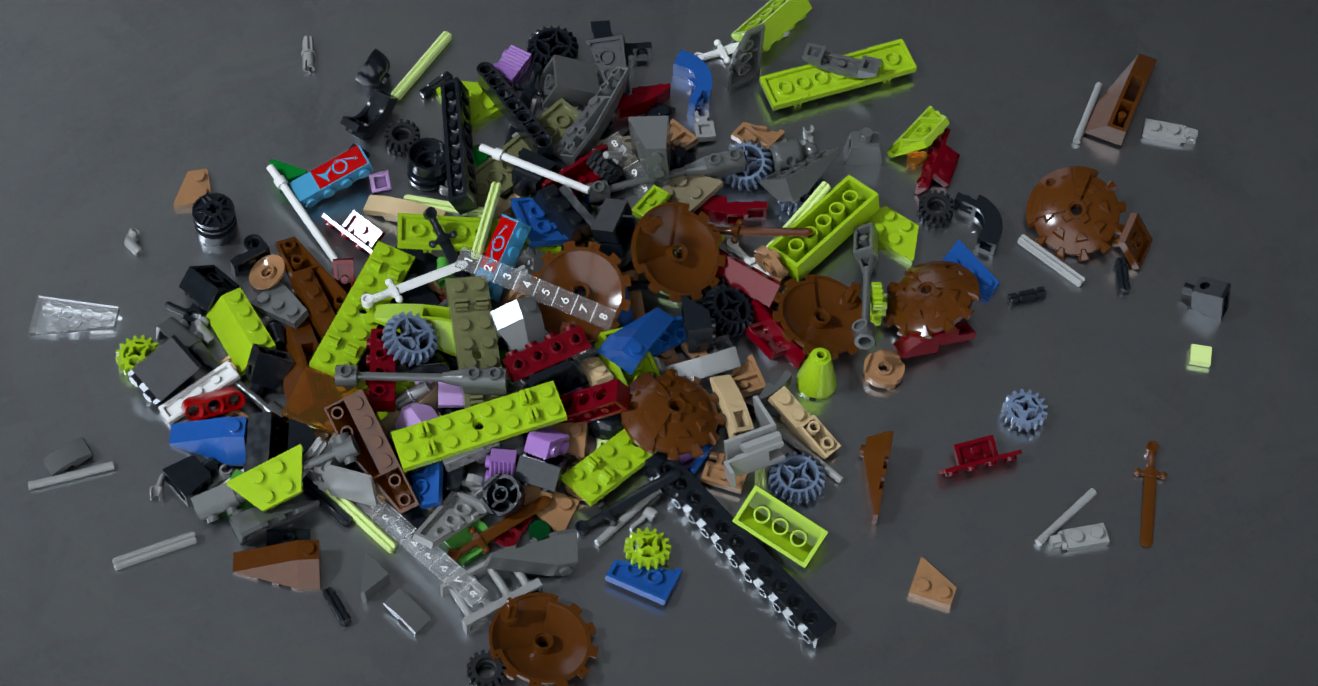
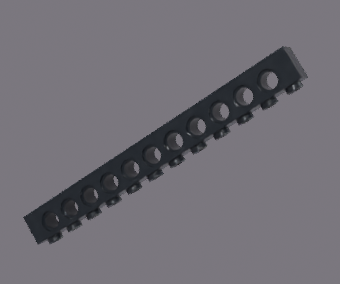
M659 451L645 460L644 472L650 480H654L672 469H678L681 472V476L661 488V492L670 496L674 505L686 513L691 523H696L702 534L706 538H710L715 543L717 550L720 553H724L729 558L730 563L743 572L745 579L758 588L762 597L768 598L772 602L774 609L787 618L792 628H797L801 632L803 639L808 644L811 643L817 648L835 634L837 623L748 531L732 522L734 517L680 461L667 460L668 454ZM677 487H683L685 489L679 490L677 489ZM696 501L699 504H692L690 502ZM705 516H712L713 518L707 519ZM720 530H724V531H726L727 533L722 534V533H720L719 531H720ZM734 545H739V546H741L742 548L737 549V548H734L733 546H734ZM748 560H754L756 563H749ZM762 575H769L770 578H763ZM776 590H783L785 591V593L781 594L778 593ZM791 605H798L800 608L794 609ZM806 620H812V621H814L815 623H814V624H808V623L806 622Z

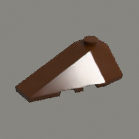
M894 431L869 436L866 438L865 445L861 444L859 457H863L861 467L871 522L876 525Z
M296 540L234 552L233 574L254 580L269 581L277 586H288L296 591L321 590L319 540Z

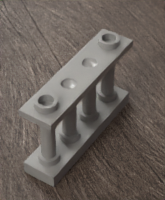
M486 561L454 578L450 577L447 581L444 580L440 584V590L443 598L451 594L465 615L462 618V627L468 635L492 622L497 611L507 602L509 597L513 599L528 593H543V584L539 578L532 581L527 578L525 573L513 572L522 585L513 591L508 588L496 569L485 568L484 564ZM489 574L503 596L496 601H491L479 583V578ZM458 577H460L457 581H462V582H464V583H458V582H454V581H455ZM471 584L483 603V608L472 611L460 593V588Z

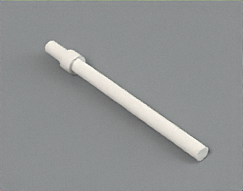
M481 144L479 147V151L491 155L495 160L506 161L583 193L589 194L590 186L507 154L503 149L498 147L492 148L485 144Z
M273 164L267 166L266 169L273 177L274 184L285 194L331 262L333 263V259H339L287 185L288 181L284 175H280Z

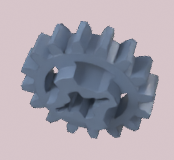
M1020 389L1019 393L1014 390L1012 395H1007L1006 400L1003 402L1002 416H1006L1005 423L1011 422V428L1017 426L1019 432L1022 428L1029 432L1031 427L1036 431L1038 425L1043 426L1048 414V405H1044L1045 399H1038L1039 393L1032 395L1030 389L1027 393H1024L1023 389Z

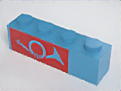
M358 144L289 184L303 208L306 209L314 207L324 198L332 197L340 189L348 188L358 179L366 178L374 169Z
M502 214L475 274V276H487L490 299L497 302L510 277L505 275L504 278L503 274H511L531 230V226ZM485 265H488V266L490 267V269H491V267H493V268H492V270H491V272H490L489 269H488V267L486 266V267H485L486 270H485V269H484V266H485Z

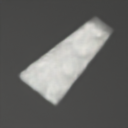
M37 296L28 334L29 336L116 329L120 309L118 306Z

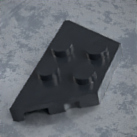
M567 360L531 375L524 389L554 381L560 396L588 384L589 381L570 360Z

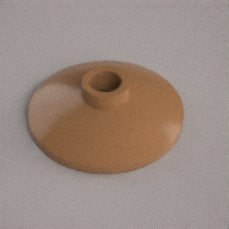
M272 254L258 260L250 271V284L257 290H266L276 285L282 279L286 270L282 257Z

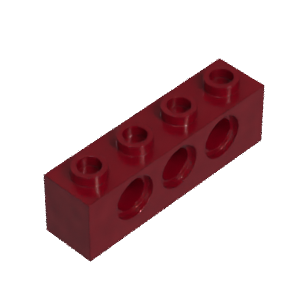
M613 379L606 383L577 390L567 395H561L559 397L565 409L567 420L559 423H588L628 411L630 388L619 379Z

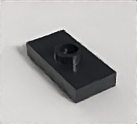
M310 529L267 530L266 546L296 540H311Z

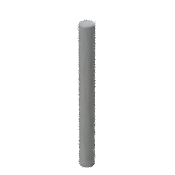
M1100 82L1095 84L1073 139L1075 144H1080L1103 88V84Z
M782 427L777 429L782 435V439L801 454L805 452L806 457L813 455V461L819 460V466H823L824 472L837 483L841 484L844 481L845 477Z
M113 461L30 481L28 482L29 490L38 489L114 470L115 468Z
M1093 488L1089 489L1035 540V543L1038 546H1042L1050 536H1053L1097 495L1096 490Z
M660 490L635 503L617 519L618 525L608 527L594 542L600 547L660 493Z

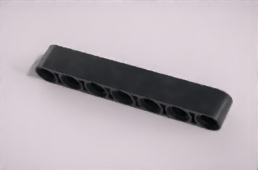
M490 62L478 64L476 70L479 86L531 151L550 160L554 156L552 137Z

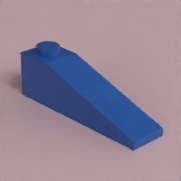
M657 307L611 334L597 352L632 375L675 318Z
M221 417L172 424L169 445L202 455L207 459L212 457L214 460L227 466H244L246 461L245 443L247 442L248 431L246 424L248 418Z

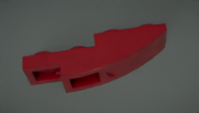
M670 83L639 86L632 88V94L622 95L614 113L616 121L647 113L656 103L663 104L670 98Z
M715 195L710 197L694 213L699 216L702 211L710 218L709 222L734 226L738 219H743V226H747L748 220L766 219L768 206L767 201L727 202V196Z
M967 321L955 324L957 329L953 332L946 334L943 330L933 333L932 339H920V334L910 333L907 338L901 337L894 342L892 348L902 359L938 352L939 345L975 339L976 332Z

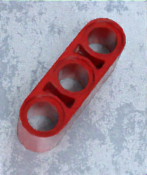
M230 386L188 397L182 402L181 409L189 420L197 421L238 410L244 406L245 397L237 387ZM234 394H237L238 399L234 402H230V397ZM212 400H218L216 406L209 407V403ZM192 405H196L197 410L193 413H189V407Z

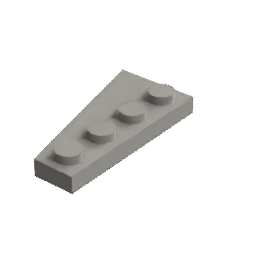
M452 491L443 500L442 505L438 506L414 533L413 540L433 549L489 512L484 508L481 500L461 491Z

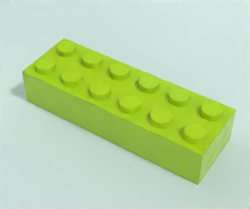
M848 175L789 227L810 228L813 230L810 236H779L768 246V249H775L779 253V261L786 267L789 276L800 282L805 275L810 273L854 233V227L863 225L880 209L879 194Z

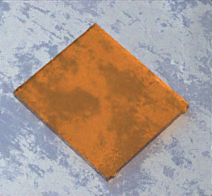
M305 367L281 415L333 434L335 430L324 408L353 394L357 387L348 390L342 386H336L334 376Z

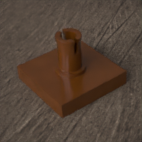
M1131 213L1121 236L1114 235L1111 239V245L1113 248H1121L1132 269H1140L1153 239L1138 213Z

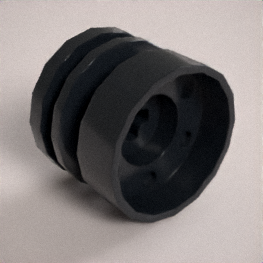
M422 138L413 142L408 148L407 178L413 187L422 191L438 190L441 185H445L447 170L445 144L435 138Z
M208 193L195 201L192 207V216L198 239L205 245L212 247L224 246L230 243L238 232L236 212L232 200L221 193Z

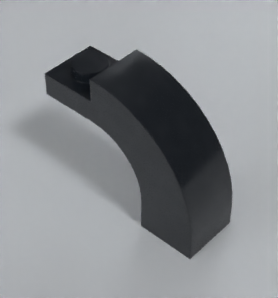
M610 20L592 21L590 27L591 39L614 36L611 32ZM651 42L625 43L628 67H633V61L652 59Z
M374 89L364 109L356 116H343L340 124L346 126L345 130L361 140L367 139L376 133L386 122L398 98L383 89Z
M958 192L954 199V210L975 219L981 227L975 248L994 256L1003 230L1002 217L998 209L990 200L980 194L977 200L969 195Z

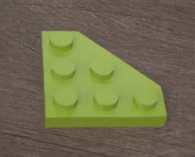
M461 81L469 90L472 130L501 113L479 86L478 82ZM438 87L436 94L441 98V88Z

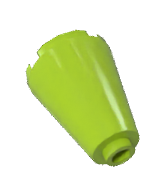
M824 348L812 350L796 375V386L799 392L806 398L812 397L816 398V400L828 398L834 393L837 386V377L831 355Z

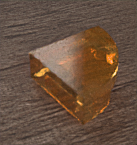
M927 151L907 153V170H914L917 166L921 165L925 161Z

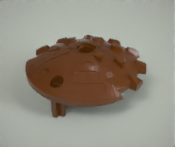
M1069 166L1057 169L1043 177L1029 196L1026 207V222L1028 228L1035 227L1039 235L1034 241L1042 247L1047 245L1055 250L1054 255L1060 260L1065 261L1066 255L1078 256L1079 262L1091 260L1089 254L1098 250L1105 254L1113 247L1109 244V241L1115 234L1121 236L1125 225L1119 224L1120 213L1126 212L1125 201L1118 202L1114 191L1118 190L1117 185L1112 180L1106 184L1097 177L1099 172L1093 168ZM1077 208L1081 210V213L1075 215L1071 211Z
M666 202L646 212L634 229L631 241V256L634 268L638 274L643 272L651 282L648 285L650 291L657 294L660 290L669 294V301L681 302V296L690 295L693 301L699 300L703 297L701 293L703 289L708 285L713 289L720 281L715 275L718 266L723 268L725 266V256L720 255L718 243L723 242L719 231L714 233L707 224L710 218L701 211L698 216L689 211V204Z
M568 241L563 243L564 250L553 255L550 250L544 254L541 259L545 264L540 273L533 271L530 283L537 286L535 298L542 314L544 328L548 333L555 332L556 335L564 332V327L574 323L576 327L582 325L589 343L597 341L600 332L617 329L620 325L616 318L621 310L628 312L631 300L625 299V287L631 286V279L629 274L622 276L617 266L621 260L615 253L608 257L598 251L600 244L589 241L588 247H575V241ZM543 288H544L543 291L549 290L550 294H549L548 296H547V294H548L547 291L545 292V294L542 292V289H543ZM576 288H583L586 294L582 298H577L574 290ZM561 298H568L569 302L565 304ZM581 304H582V305L584 306V308L587 310V313L585 312V310H584L583 308H581V310H579ZM603 313L604 315H607V319L604 320L603 318H600L599 315Z
M931 261L915 265L904 272L905 276L897 283L891 282L887 286V292H890L887 297L886 310L888 315L883 318V321L888 328L895 325L899 329L897 335L905 338L910 333L920 334V339H932L933 333L943 330L946 334L953 332L957 329L955 324L962 318L966 320L971 318L975 312L970 309L973 301H979L981 297L980 286L975 275L968 268L949 261Z
M810 274L805 275L806 280L796 282L793 278L789 279L784 283L787 288L783 294L778 291L776 292L773 301L778 304V311H773L772 316L774 322L781 323L784 329L782 336L787 342L792 340L803 347L802 352L806 355H810L812 350L816 348H824L829 351L832 360L838 359V354L844 352L851 356L858 352L859 348L854 343L855 333L852 329V324L862 319V300L859 298L862 285L860 283L852 282L850 287H847L830 277Z
M673 369L666 370V375L653 376L652 372H648L636 378L628 386L630 388L629 410L621 412V425L624 426L627 434L636 445L652 455L657 450L668 454L667 460L680 461V455L691 453L693 458H697L705 454L702 448L708 443L714 446L717 444L721 436L715 432L718 425L724 426L725 414L718 413L716 404L719 403V397L715 392L709 394L701 386L703 383L701 379L696 376H692L691 379L678 376V371Z
M528 593L513 599L509 597L507 602L495 614L488 634L490 654L493 660L501 659L507 668L504 670L505 676L510 680L518 677L529 682L528 686H569L567 681L576 675L581 679L586 677L590 669L585 667L589 657L596 659L598 646H591L590 635L596 634V630L592 622L585 624L579 616L583 612L579 606L572 603L568 607L557 602L559 596L551 593Z

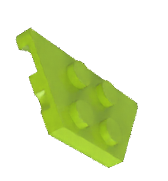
M929 106L886 151L888 157L893 158L931 146L937 136L942 134L944 129L950 124L947 117L941 115L938 110L935 111L932 106Z
M888 206L881 207L864 224L873 222L879 233V246L912 266L919 225ZM870 233L864 234L867 235L868 239L870 238Z
M299 444L227 481L226 484L258 509L266 512L303 493L302 454L304 448Z

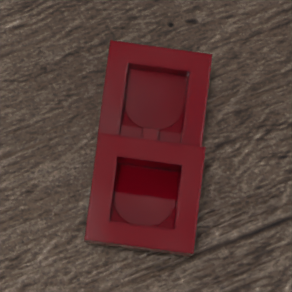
M534 516L529 517L496 537L494 543L504 548L513 545L518 546Z

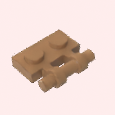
M711 451L709 459L716 462L707 460L700 482L741 494L747 473L736 476V487L732 488L725 477L723 462L726 461L725 453Z

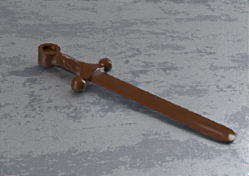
M738 219L733 227H716L714 224H708L713 232L719 231L721 235H733L731 242L734 244L738 242L739 235L807 237L813 233V230L810 228L742 227L744 224L743 219Z
M1149 441L1146 445L1145 451L1148 454L1147 468L1144 470L1136 468L1134 470L1135 476H1144L1140 544L1145 548H1149L1153 544L1157 478L1162 480L1167 478L1166 472L1160 473L1155 469L1156 454L1159 449V444L1156 441Z
M541 496L521 508L516 514L506 517L479 534L475 527H470L468 532L470 535H473V539L457 549H449L447 552L448 561L450 563H458L461 556L476 547L481 548L484 554H489L491 549L489 546H486V543L548 507L551 499L548 496Z

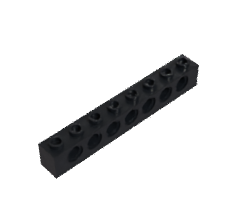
M458 77L440 83L448 198L450 204L462 215L478 209L469 90Z

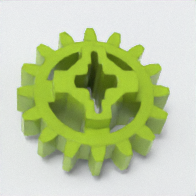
M871 282L870 321L875 326H881L882 316H886L887 293L883 292L881 282Z
M136 335L133 336V340L126 338V344L120 343V349L115 351L117 355L115 360L119 370H123L124 375L127 376V372L155 349L158 343H153L151 337L146 340L145 335H142L140 339H137Z
M648 527L645 528V531L637 528L636 534L630 532V536L625 539V558L631 559V565L637 563L638 569H641L642 566H646L647 570L650 569V566L658 569L659 564L664 566L665 561L669 560L671 551L669 538H664L663 532L657 534V529L655 528L653 531H649Z

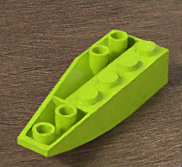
M402 303L377 304L374 322L386 326L387 321L395 314L399 315L404 312L407 315L411 311L413 316L419 313L421 319L427 317L426 322L428 324L433 323L431 329L437 330L435 335L438 337L437 349L456 356L449 307ZM475 353L474 357L480 359L481 354Z

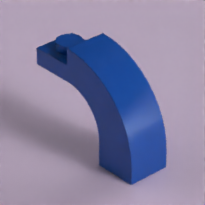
M680 50L673 65V76L685 79L694 86L695 89L688 101L687 114L695 116V111L701 110L704 103H710L712 75L703 60L692 53Z

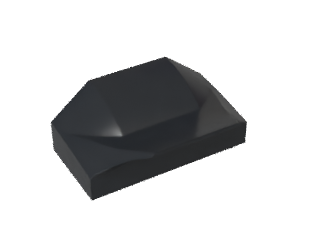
M436 350L433 357L425 364H413L409 367L407 362H405L407 373L448 372L450 367L447 356Z

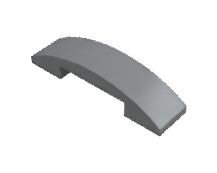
M733 346L665 366L662 375H666V370L673 369L678 371V376L688 379L696 376L700 379L740 367L741 364L736 347Z

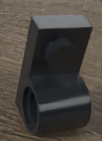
M248 235L244 239L245 253L238 254L230 260L231 270L235 277L251 270L254 264L261 258L271 255L269 246L259 235Z

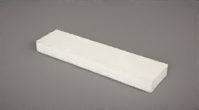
M228 360L160 405L158 409L169 425H172L185 416L181 405L186 398L226 388L239 380L240 376ZM190 406L188 412L190 413L191 411L196 409L197 406Z

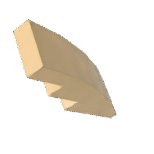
M370 194L363 211L366 215L383 216L386 221L397 222L398 213L423 214L424 210L432 206L406 199ZM435 208L437 215L447 216L446 211Z

